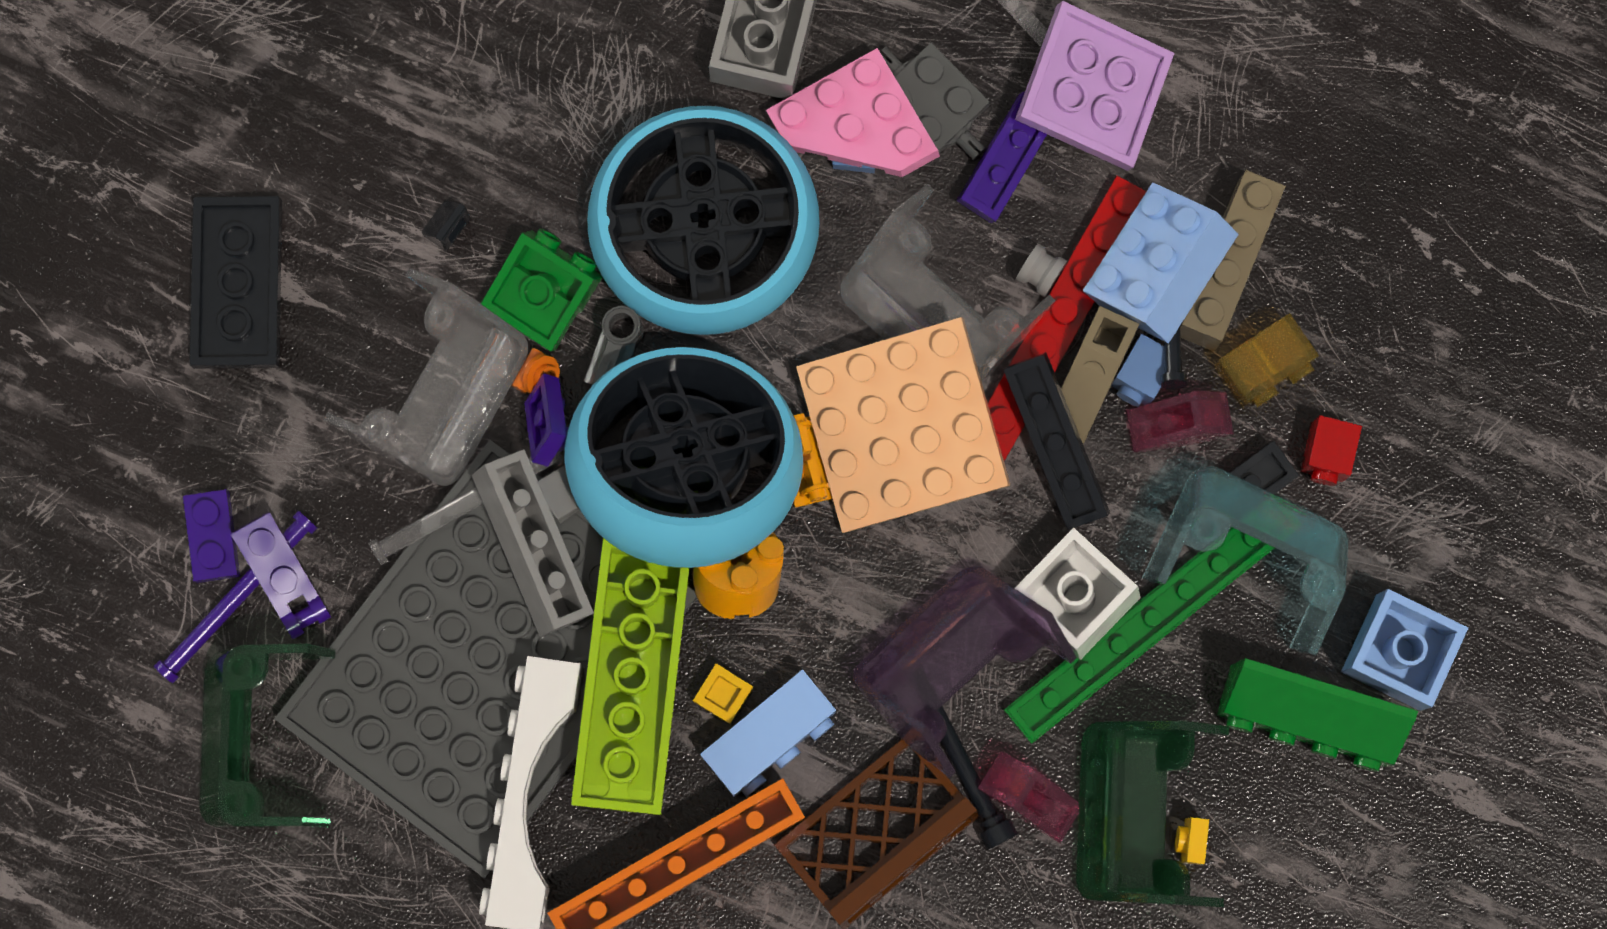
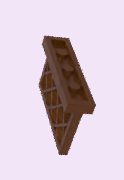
M909 733L774 846L842 929H846L978 819L979 816L977 809L961 794ZM910 747L920 759L919 777L894 775L895 759ZM887 765H889L888 775L878 774ZM925 766L936 779L924 778ZM869 780L886 781L885 805L861 804V787ZM893 782L918 784L916 808L891 806ZM924 785L943 786L953 798L940 810L922 809ZM855 793L854 803L844 802ZM836 808L852 809L851 834L826 832L828 814ZM859 810L884 812L882 837L857 834ZM890 813L915 815L914 832L906 839L888 837ZM921 816H932L920 826ZM821 821L820 831L810 830ZM802 836L819 838L817 862L798 861L788 848ZM825 838L850 840L848 865L823 863ZM856 841L881 843L880 860L872 867L854 866ZM887 844L897 845L888 854H886ZM805 868L816 869L815 881ZM822 869L847 872L846 888L832 900L820 888ZM853 872L864 873L852 883Z

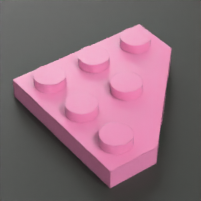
M878 48L766 110L777 132L788 141L797 153L805 154V152L822 155L828 157V160L857 167H862V165L885 170L886 174L904 177L940 157L938 149Z

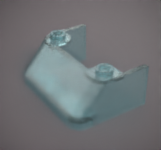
M1216 467L1196 469L1190 474L1142 578L1149 582L1166 584L1183 545L1197 551H1212L1224 542L1230 527H1233L1308 563L1300 580V591L1309 605L1289 648L1297 652L1316 656L1346 589L1349 542L1345 531L1340 526Z

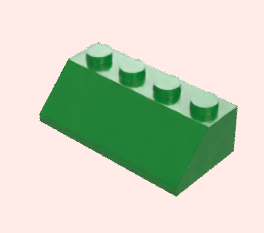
M1245 658L1230 666L1216 716L1226 718V726L1232 729L1252 733L1253 727L1270 732L1268 739L1294 746L1295 740L1311 744L1310 752L1332 759H1336L1338 753L1354 758L1353 765L1379 772L1380 766L1387 767L1395 764L1416 721L1418 711Z

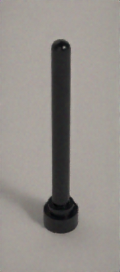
M913 653L905 654L901 661L902 666L982 820V823L979 824L982 833L979 836L984 846L989 850L1017 836L1018 832L1011 819L1006 820L1003 813H997L918 657Z

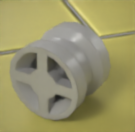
M1037 243L1019 271L1016 280L1022 284L1029 282L1036 287L1038 294L1045 297L1066 265L1067 260L1060 256L1052 257L1047 254L1046 247Z

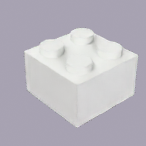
M1075 528L1012 590L1017 602L1079 660L1141 598L1138 586Z

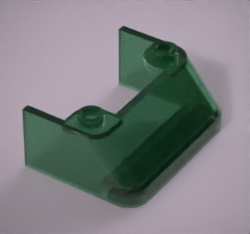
M311 644L240 645L217 652L208 660L204 670L199 805L201 816L207 824L216 828H330V819L264 817V798L261 790L255 784L249 782L252 690L264 682L268 673L269 660L335 659V650Z
M1181 720L1095 722L1088 726L1081 742L1076 869L1077 887L1084 898L1096 901L1224 907V898L1190 896V875L1186 866L1177 860H1165L1164 857L1167 771H1182L1189 766L1194 756L1195 736L1229 735V726Z

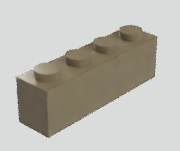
M1248 170L1244 171L1236 184L1223 219L1239 235L1181 323L1182 339L1211 351H1215L1223 341L1286 186Z

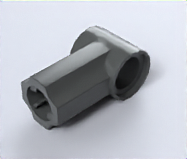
M617 306L606 312L602 320V331L584 379L585 384L592 386L610 369L634 356L637 345L643 339L644 327L639 316L631 308ZM622 318L634 321V330L631 335L626 338L613 336L612 328L616 321Z

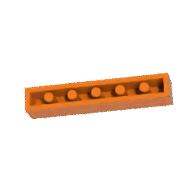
M782 778L547 914L556 929H614L805 819V816Z

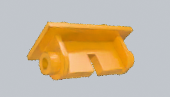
M805 414L793 415L800 431L803 449L802 480L793 502L794 508L833 499L810 416L805 417Z

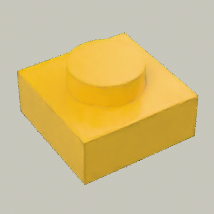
M715 664L693 699V702L731 725L752 691L753 686L720 665Z
M1185 818L1184 826H1178L1175 838V852L1181 853V863L1205 864L1209 819Z

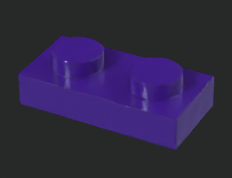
M543 373L524 405L532 462L548 467L557 452L564 450L569 428L565 423V399L561 395L559 378Z
M224 489L183 496L193 581L202 583L240 577L237 547L230 534L234 532L230 492Z

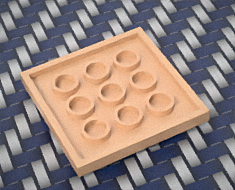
M956 318L796 366L842 533L1011 486L964 318Z

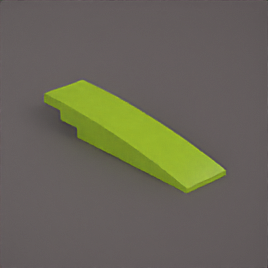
M639 466L637 468L645 469L648 467ZM604 538L571 805L661 815L689 568L662 566L643 561L619 550Z

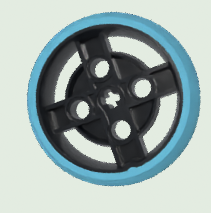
M689 106L670 110L646 120L626 134L606 157L597 174L589 200L587 216L589 242L595 263L614 294L626 306L644 319L672 331L696 335L720 334L747 327L763 319L781 306L798 287L810 267L817 246L820 225L819 205L812 179L803 161L788 141L776 130L751 115L717 106ZM715 143L742 150L759 160L772 172L782 188L759 190L756 183L743 170L730 162L716 158ZM672 148L677 149L678 162L665 169L653 181L642 202L620 204L628 184L644 165ZM695 171H704L711 177L706 185L700 187L690 184L687 179ZM742 208H751L758 214L757 219L749 224L738 222L734 216ZM708 213L709 219H711L707 228H699V224L696 222L699 220V214ZM659 216L667 217L673 222L670 229L663 233L652 231L649 224L654 218ZM788 236L781 256L765 277L747 290L731 296L729 278L742 271L754 260L765 238ZM647 250L662 269L677 278L690 281L692 300L672 296L649 284L631 266L624 252ZM706 253L713 254L720 260L718 266L712 270L699 268L696 261L701 255Z
M688 347L664 348L637 355L613 367L592 385L580 401L573 414L565 442L564 461L571 493L578 508L598 534L619 550L643 561L662 566L681 568L710 566L747 553L765 540L781 524L795 500L802 480L803 449L800 431L785 399L764 376L753 368L733 357L706 349ZM638 410L629 421L620 444L596 450L599 442L612 426L627 415ZM772 463V471L766 481L750 496L732 505L731 501L741 489L748 475L749 468ZM639 466H644V467H648V468L641 469V468H637V467H639ZM699 490L704 491L705 493H696L694 491Z

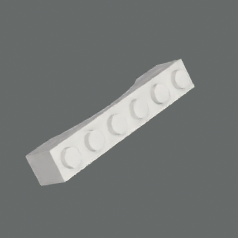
M527 656L526 666H518L515 692L521 693L519 710H511L508 723V736L514 737L512 755L504 754L501 768V780L507 781L505 799H497L494 812V825L500 826L498 844H490L486 869L493 871L491 889L483 888L479 914L486 916V926L507 929H543L549 886L537 866L530 845L527 826L528 792L534 769L545 746L559 727L577 711L583 666L580 663Z

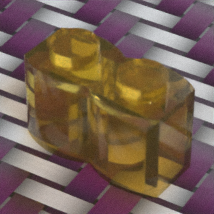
M1289 313L1220 358L1216 362L1215 367L1243 407L1254 402L1258 408L1279 394L1275 387L1289 378L1292 384H1295L1315 370L1311 363L1319 357V354Z

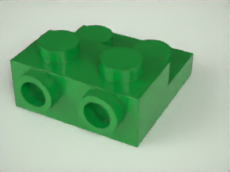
M540 228L537 233L531 230L520 235L480 306L552 352L557 349L576 315L585 308L601 281L602 275L594 271L597 266L594 260L580 252H575L573 256L569 255L559 248L562 241L556 235Z

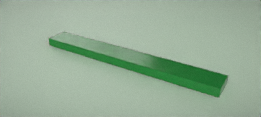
M1274 495L1133 605L1081 660L1072 654L1003 710L1004 713L1031 745L1300 527Z

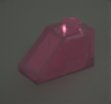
M1192 391L1127 410L1134 452L1199 444L1234 434L1226 392Z
M1002 751L977 788L1001 807L1058 843H1061L1083 807L1039 771Z

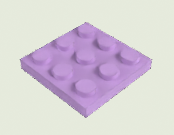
M1062 1L1055 8L1015 120L1128 171L1135 166L1174 53Z

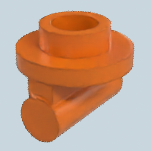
M532 348L511 386L525 394H530L543 373L559 378V364L555 358Z

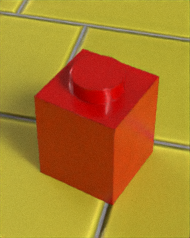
M1319 415L1311 422L1300 472L1310 474L1311 481L1323 485L1336 486L1337 481H1345L1352 474L1362 426Z

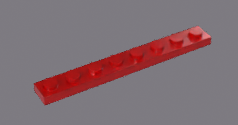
M1118 175L1116 176L1010 365L1046 352L1055 373L1095 302L1083 292V289L1147 191ZM1004 373L988 402V407L1002 457L1005 461L1025 423Z

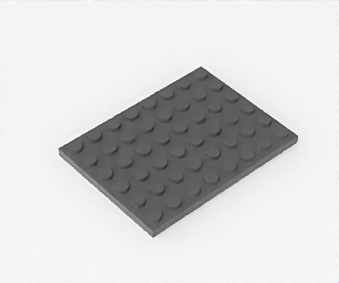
M491 440L484 446L274 718L484 879L492 872V870L486 869L490 844H498L500 826L494 825V812L497 799H505L507 781L501 780V768L504 754L512 755L514 737L508 736V723L511 710H519L521 693L515 692L518 666H526L527 656L580 663L583 666L577 711L559 727L547 743L534 769L528 792V824L577 759L594 614L560 630L543 637L539 636L472 478V474L484 464L510 455ZM535 473L537 480H541L542 478ZM580 510L561 524L553 515L594 612L603 537L590 525ZM688 586L684 615L697 599L695 591Z

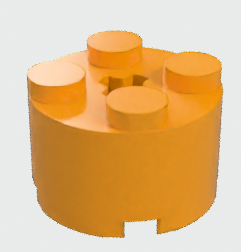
M772 532L759 545L734 559L710 566L693 567V584L698 601L709 612L727 619H734L735 615L748 614L750 618L766 611L773 604L778 594L784 557L783 543Z

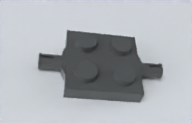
M932 43L914 59L904 64L887 46L881 50V55L931 137L938 152L940 153L957 143L973 161L976 160L979 154L981 155L986 150V147L969 131L974 120L990 106V102Z

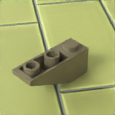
M1099 306L1061 388L1083 444L1139 326V323L1102 306Z

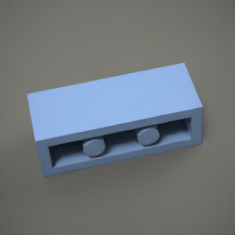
M802 669L705 749L700 756L734 797L742 792L747 798L767 781L762 775L775 763L782 769L801 753L796 746L807 736L810 735L816 741L835 724L830 717L836 713V709Z

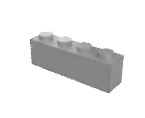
M523 449L484 464L472 474V478L539 636L543 637L594 614L525 450Z

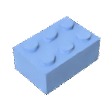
M1152 182L1083 289V292L1099 306L1139 323V329L1169 344L1239 234L1216 211Z

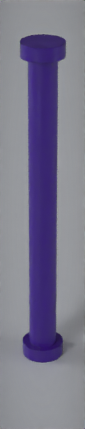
M299 510L293 516L295 521L283 533L291 549L308 532L313 534L317 530V527ZM251 568L164 662L159 660L154 665V668L168 681L174 683L179 678L177 674L179 670L259 586L260 583Z

